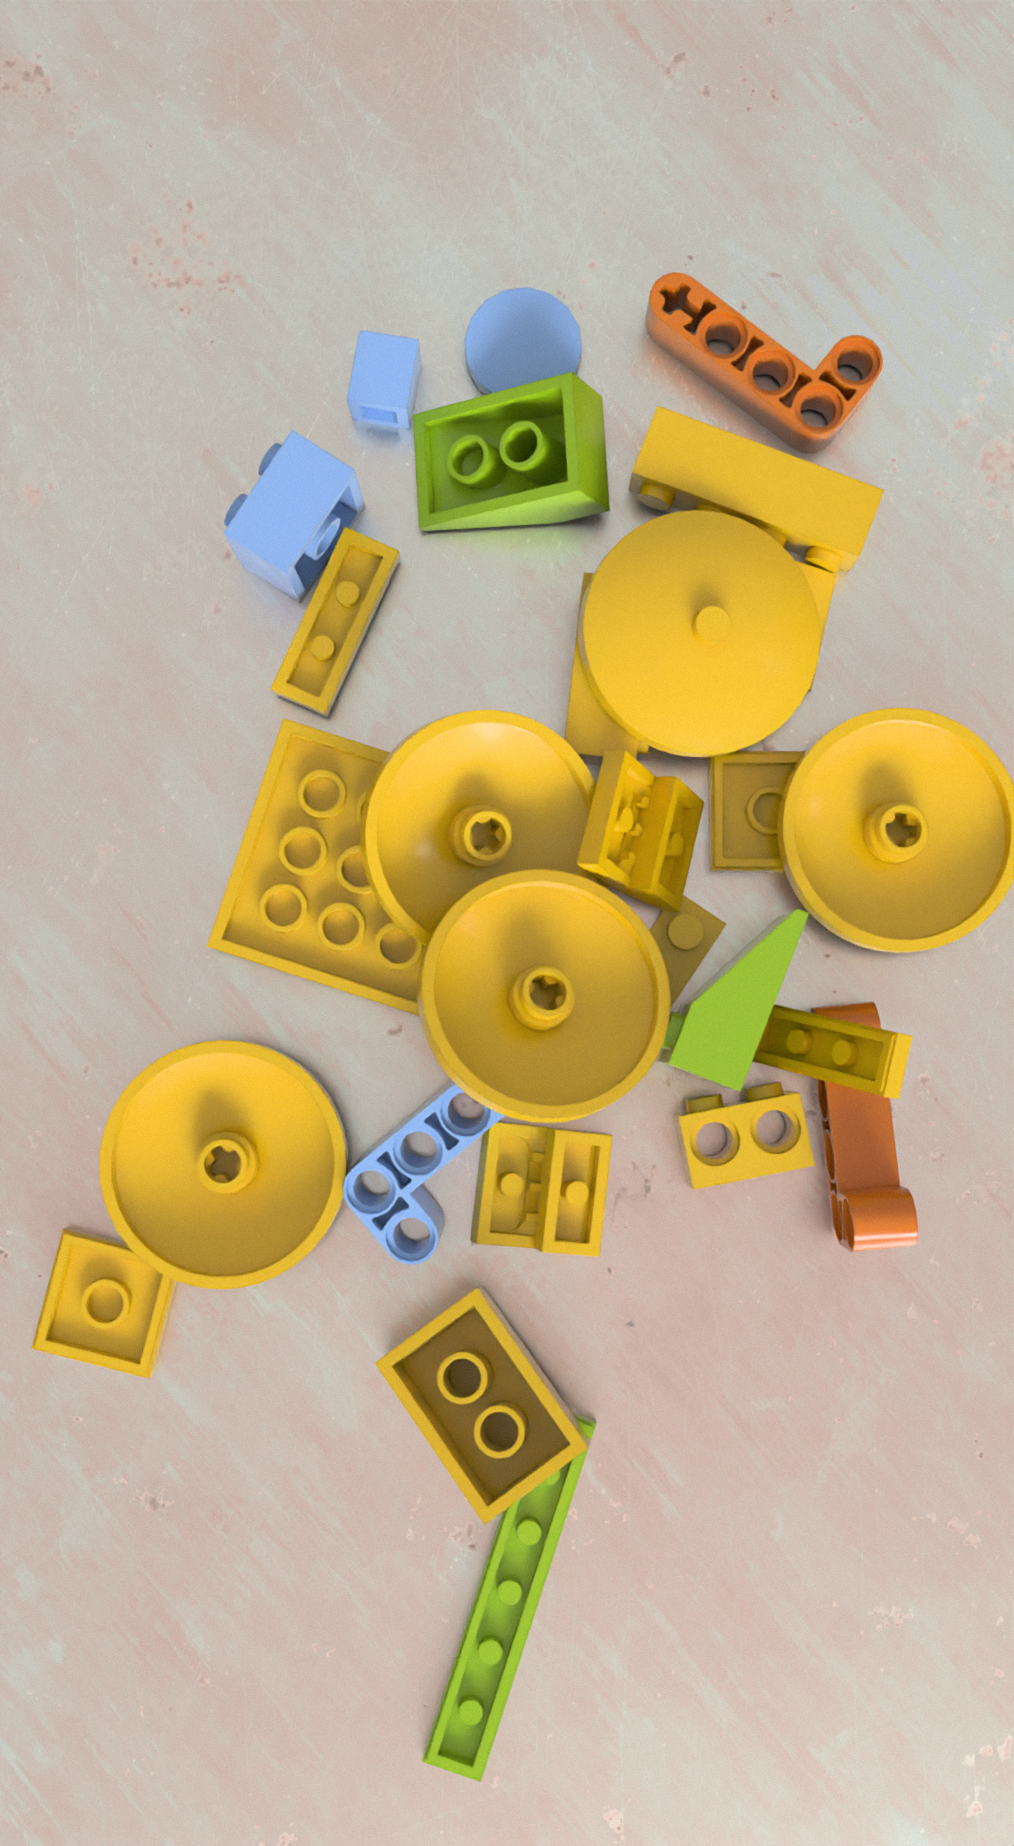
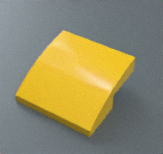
M626 750L604 751L577 865L603 882L638 900L668 912H679L704 801L677 776L655 777Z
M498 1121L482 1134L470 1241L484 1245L534 1248L545 1253L599 1257L613 1135Z

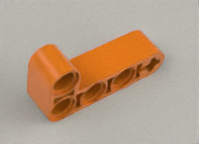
M672 272L663 275L654 283L650 290L645 318V327L649 337L782 441L801 453L814 454L823 451L831 444L866 400L882 370L883 357L880 348L873 340L860 335L842 338L832 347L817 368L813 370L697 280L684 273ZM664 310L667 311V312L673 311V313L670 315V314L664 312ZM715 338L723 339L731 344L734 351L726 355L717 354L707 346V342ZM843 364L852 365L861 372L863 379L850 381L840 374L837 366ZM759 374H769L776 378L781 388L774 391H766L755 383L753 377ZM807 409L816 410L822 413L828 425L824 427L808 425L802 419L800 412Z
M873 1001L813 1007L810 1012L881 1029L880 1017ZM816 1079L831 1211L835 1234L839 1244L851 1252L917 1245L918 1220L914 1200L909 1189L900 1186L890 1098Z

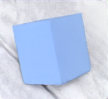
M361 331L359 333L347 396L352 420L410 430L422 362L419 339L371 331Z

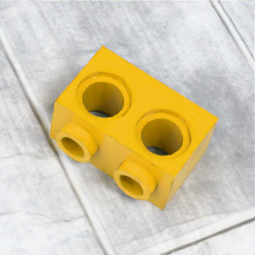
M773 1082L745 1088L747 1099L723 1104L721 1094L685 1100L687 1111L674 1113L673 1116L687 1185L695 1190L815 1166L800 1092L791 1090L783 1092L781 1082ZM770 1110H777L785 1119V1133L776 1143L764 1144L757 1134V1122L764 1113ZM719 1122L727 1133V1143L724 1149L713 1156L702 1155L696 1145L698 1131L707 1123Z

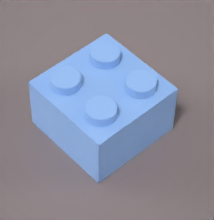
M292 430L282 445L275 443L263 457L258 470V474L261 477L247 496L244 493L239 495L230 506L224 520V525L227 528L223 534L244 568L301 604L327 566L344 527L349 529L353 527L364 510L365 504L355 470Z

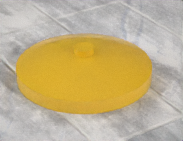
M689 510L674 512L649 520L624 536L607 553L590 578L583 596L578 622V643L583 669L589 685L599 703L620 727L641 742L667 753L687 757H712L736 752L757 743L772 734L793 715L808 692L815 675L820 650V623L815 599L807 579L793 557L779 542L762 529L741 518L714 511Z
M886 708L863 713L841 723L819 738L801 757L789 776L781 798L777 820V838L783 869L793 891L806 910L829 931L846 941L871 950L892 953L923 951L946 945L960 939L981 925L1000 905L1013 883L1014 784L995 752L979 736L955 720L941 714L915 708Z
M474 710L447 715L423 725L403 739L389 753L376 772L365 797L360 824V848L365 873L374 895L388 916L404 932L427 946L433 932L450 908L467 892L494 877L521 870L547 869L575 874L597 883V877L577 865L596 788L594 778L584 761L567 741L550 728L526 716L499 710Z
M529 869L510 872L485 881L467 892L450 908L433 932L425 948L418 975L417 1000L422 1029L430 1049L445 1073L466 1094L485 1107L500 1114L530 1122L554 1123L580 1119L594 1114L620 1099L634 1088L650 1070L664 1043L669 1025L671 1010L669 978L660 949L647 926L629 905L605 887L581 876L557 870Z
M237 1040L205 1041L182 1047L157 1059L139 1073L122 1092L108 1117L102 1136L99 1153L100 1186L107 1212L117 1232L129 1248L147 1265L175 1281L190 1286L206 1289L243 1288L262 1283L286 1272L310 1253L325 1236L340 1209L344 1197L343 1184L348 1174L349 1164L348 1145L340 1115L332 1099L319 1081L301 1064L277 1050L257 1043Z

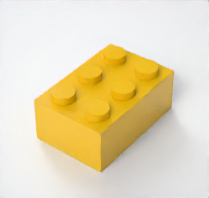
M484 1287L475 1288L375 1362V1365L484 1525L589 1448L591 1439Z

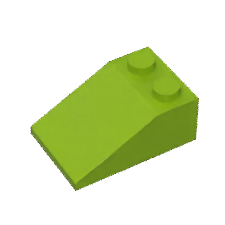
M573 372L413 414L419 528L424 531L551 524L610 511L602 396Z
M797 908L779 916L682 1003L677 1013L672 1011L669 1017L665 1040L661 1047L663 1051L659 1062L722 1087L741 1091L809 913Z

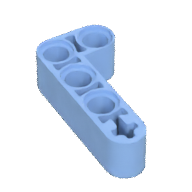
M453 1080L363 1153L345 1177L343 1184L344 1198L350 1209L389 1255L398 1262L408 1265L419 1264L430 1258L437 1248L445 1225L444 1214L441 1208L421 1184L505 1116L484 1106L485 1112L476 1119L461 1117L456 1113L452 1099L455 1095L464 1093V1091ZM417 1131L427 1133L434 1139L437 1152L429 1157L415 1155L407 1145L406 1136ZM368 1170L380 1172L388 1180L390 1191L379 1195L370 1193L361 1183V1173ZM412 1217L420 1219L426 1224L430 1236L418 1241L409 1239L402 1233L399 1221Z

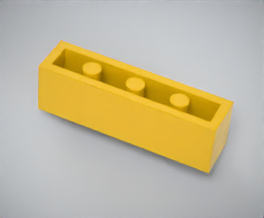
M657 406L632 470L628 489L638 494L637 498L640 502L654 509L668 511L671 507L682 511L705 510L741 518L768 533L786 550L805 556L804 561L808 565L830 573H837L839 569L849 572L860 557L884 493V489L661 406Z

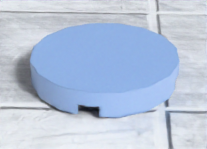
M529 287L507 289L485 300L471 317L464 339L467 370L478 390L485 395L569 372L576 374L582 353L580 329L569 308L550 293Z

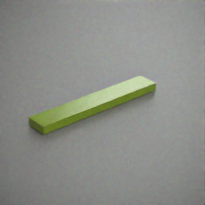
M572 1412L588 1437L592 1439L596 1427V1419ZM588 1448L501 1513L423 1752L422 1762L481 1782Z

